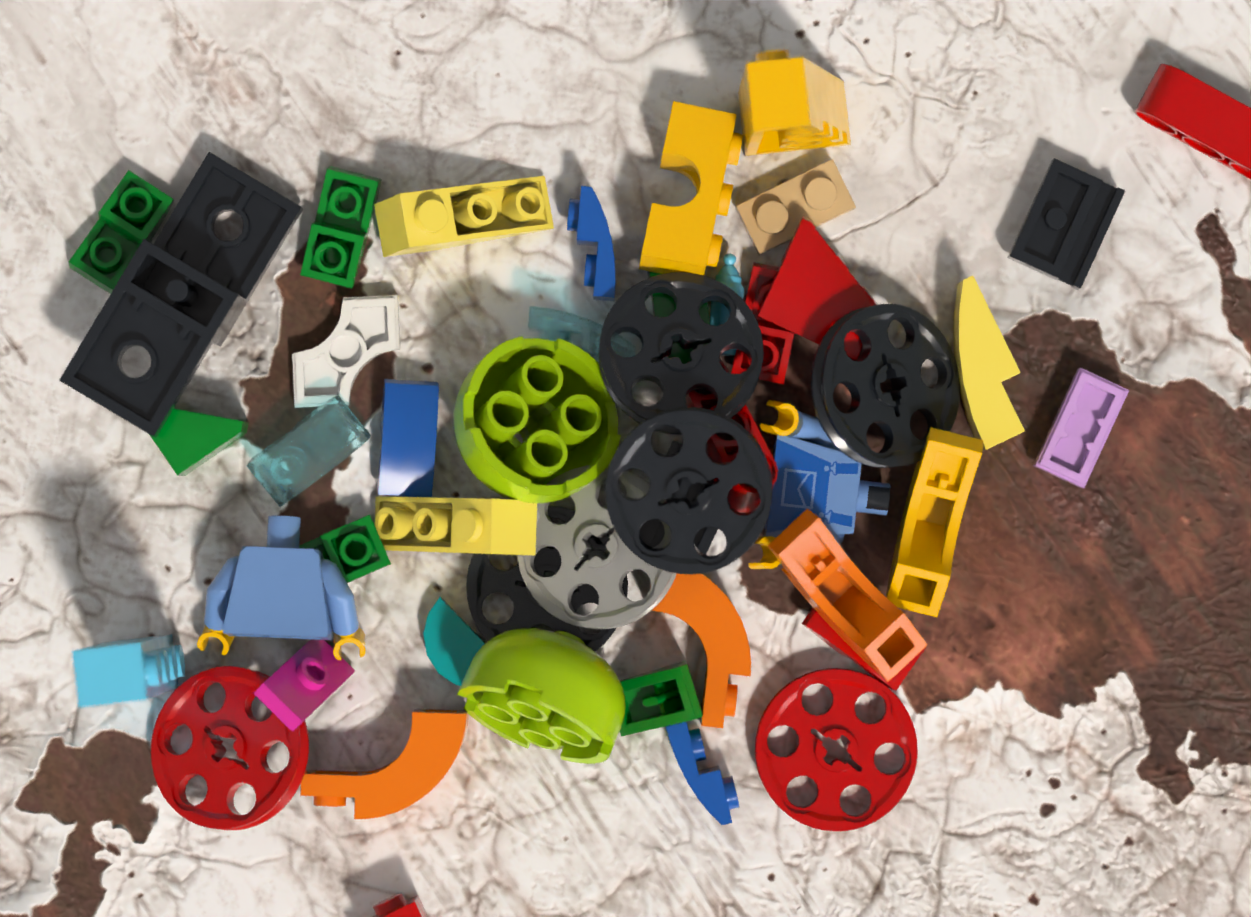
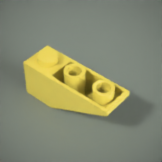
M545 176L399 193L374 204L383 257L440 250L554 228Z
M376 496L375 528L385 550L536 556L537 504L509 499Z

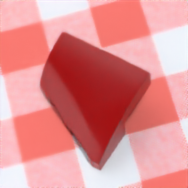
M802 216L781 259V265L761 304L758 316L814 343L820 344L823 336L838 319L851 311L878 304L865 287L861 286L850 273L849 267L839 254H835L816 230V225L812 220ZM850 331L845 337L844 349L847 356L854 361L859 356L862 343L858 335Z

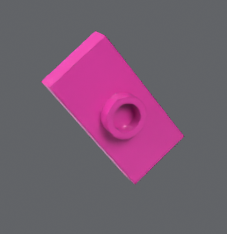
M309 640L274 672L254 694L293 732L345 683L355 670L343 658L342 660L335 659L333 648L325 640Z

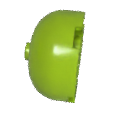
M523 336L501 343L481 359L469 372L460 387L455 402L454 434L464 462L476 478L486 487L511 500L533 504L548 503L577 493L607 468L618 448L621 435H618L616 405L603 383L599 363L580 347L560 338L551 341L540 338L523 339ZM516 433L521 435L523 443L514 436ZM590 465L581 475L567 480L563 484L546 485L549 481L566 471Z
M522 628L506 631L493 637L473 657L457 695L467 698L464 710L477 722L494 733L527 749L530 743L551 750L562 749L561 759L576 763L595 764L606 761L611 754L625 715L623 687L613 668L598 653L587 647L580 638L563 631L552 632L542 629Z

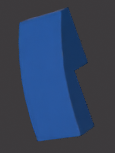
M581 186L580 199L570 198L567 231L577 232V245L598 246L597 255L586 254L584 286L594 287V300L615 301V258L608 223L593 188Z
M384 379L380 425L381 446L377 480L378 495L432 497L438 421V382Z
M687 721L666 726L678 765L696 797L721 825L732 823L730 810L740 808L733 776L722 778L719 766L698 770L696 762L706 760L699 728L689 730Z

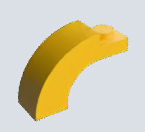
M930 427L921 459L916 464L888 579L886 598L898 608L933 617L938 616L951 577L957 535L966 501L982 455L984 440Z

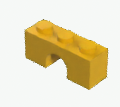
M673 101L660 169L679 172L688 177L694 184L697 194L690 202L681 206H666L652 203L639 264L640 270L659 274L686 272L704 275L706 265L717 267L723 235L713 234L716 215L727 216L733 190V184L723 183L727 164L737 166L744 135L733 132L737 114Z

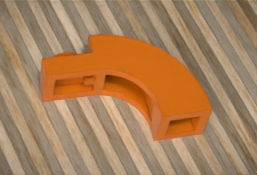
M808 508L767 545L782 564L783 568L781 570L809 604L887 682L927 646V643L905 613L888 600L865 577L847 556L821 519Z
M676 574L670 590L652 611L668 613L680 618L691 626L699 636L706 656V672L701 709L703 717L700 718V724L706 727L723 728L724 716L734 717L736 710L738 685L728 684L729 674L751 676V655L747 633L737 610L729 598L709 578L703 574Z
M415 709L412 712V727L407 745L400 756L393 762L371 771L306 770L301 782L300 796H314L313 805L327 807L346 806V797H355L354 819L383 817L405 809L427 795L446 775L460 752L468 726L469 714L465 710Z

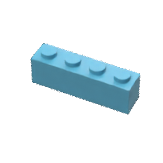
M172 634L110 641L72 651L79 708L147 700L178 688L177 678L185 677L183 648L181 645H173Z

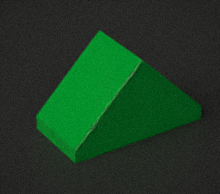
M173 409L158 436H151V438L177 476H186L247 434L249 423Z
M686 660L620 680L625 696V715L620 729L621 737L703 717Z

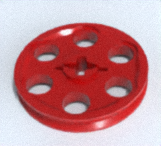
M235 666L210 668L184 681L163 705L152 734V769L157 785L168 804L188 821L211 829L228 831L249 829L268 821L278 814L297 792L308 763L309 736L306 721L301 723L292 732L273 712L269 718L259 722L253 716L251 709L252 702L256 697L254 692L270 677L269 675ZM219 683L225 690V702L221 709L211 713L204 705V694L210 685ZM185 724L192 732V744L185 753L178 755L171 746V736L178 726ZM215 735L235 740L233 748L237 752L236 756L244 761L223 757L227 750L222 744L223 741ZM283 742L288 747L290 753L289 762L282 771L275 773L268 766L267 754L274 744ZM200 775L207 783V795L200 804L194 806L186 797V785L192 777ZM249 784L256 793L255 806L249 813L241 815L234 806V795L239 787Z
M827 668L816 670L789 682L779 690L767 705L756 732V765L761 781L772 800L794 820L824 831L854 830L872 824L884 817L905 795L913 779L917 764L918 747L916 732L911 717L903 703L888 687L878 680L850 669ZM819 683L825 685L831 691L832 703L826 712L815 715L804 709L801 698L802 693L808 686ZM864 693H877L884 700L885 712L877 722L864 723L856 716L855 703ZM780 725L792 727L798 735L797 748L787 756L773 754L767 745L769 733L773 728ZM811 729H816L825 738L830 737L835 741L840 739L842 735L845 736L848 742L844 748L850 754L849 757L861 766V769L856 770L847 761L842 762L837 758L832 760L831 763L826 762L823 758L826 756L827 750L822 745L823 742L811 733ZM885 743L899 745L904 753L903 765L894 773L880 772L874 764L875 751ZM798 776H807L813 779L817 786L815 800L803 807L792 804L786 794L789 782ZM850 785H861L870 794L869 807L859 815L847 814L840 806V795Z

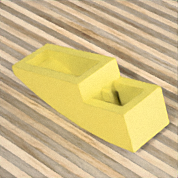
M972 275L957 285L953 318V352L958 366L960 396L965 415L974 438L984 440V451L1025 430L1001 383L1021 372Z

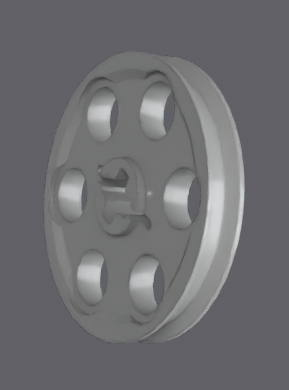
M590 465L566 471L549 481L546 485L563 484L565 481L581 475ZM609 466L587 486L570 496L575 502L576 509L573 518L566 524L557 525L552 522L548 515L550 502L537 503L536 554L540 549L547 546H552L559 551L562 563L555 575L542 577L538 574L534 567V555H517L522 578L534 599L556 618L575 626L590 629L617 628L644 617L666 596L677 574L658 569L638 558L622 542L616 532L613 533L615 529L610 520L608 510L602 506L599 500V491L606 482ZM627 470L619 477V480L626 487L628 497L640 498L646 495L650 489V482ZM663 499V500H660L659 502H660V503H665V502H667V500H666V499ZM662 520L660 521L664 526L665 535L661 543L653 548L665 547L671 541L672 533L670 527ZM610 534V540L606 544V548L610 552L609 556L606 559L595 556L591 560H587L589 558L588 554L592 550V546L588 542L589 538L592 535L604 538ZM583 563L584 565L579 570H577V568ZM639 569L648 575L651 587L645 598L631 601L623 592V579L629 572ZM589 584L597 590L599 604L595 611L583 616L576 613L573 609L571 596L577 587Z

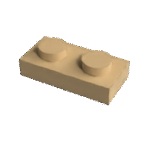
M833 159L737 205L735 208L758 255H761L790 241L802 216L812 220L817 228L854 210L856 205Z

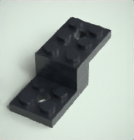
M208 152L154 244L143 239L59 381L149 435L157 437L212 344L221 347L303 211V208ZM228 211L238 213L243 220L241 235L233 241L218 239L214 231L217 217ZM134 346H142L151 357L149 370L138 378L129 377L123 371L121 365L123 354Z

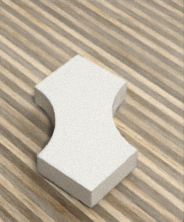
M398 295L343 298L340 319L330 336L312 349L292 354L295 408L350 406L351 390L356 377L363 367L381 354L401 350Z

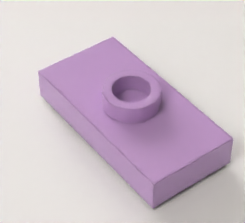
M1078 368L1033 466L1080 488H1085L1129 390L1085 369Z

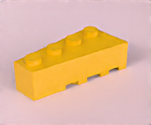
M789 50L759 52L755 54L756 61L746 63L738 91L745 156L851 145L844 81L804 57L790 58Z

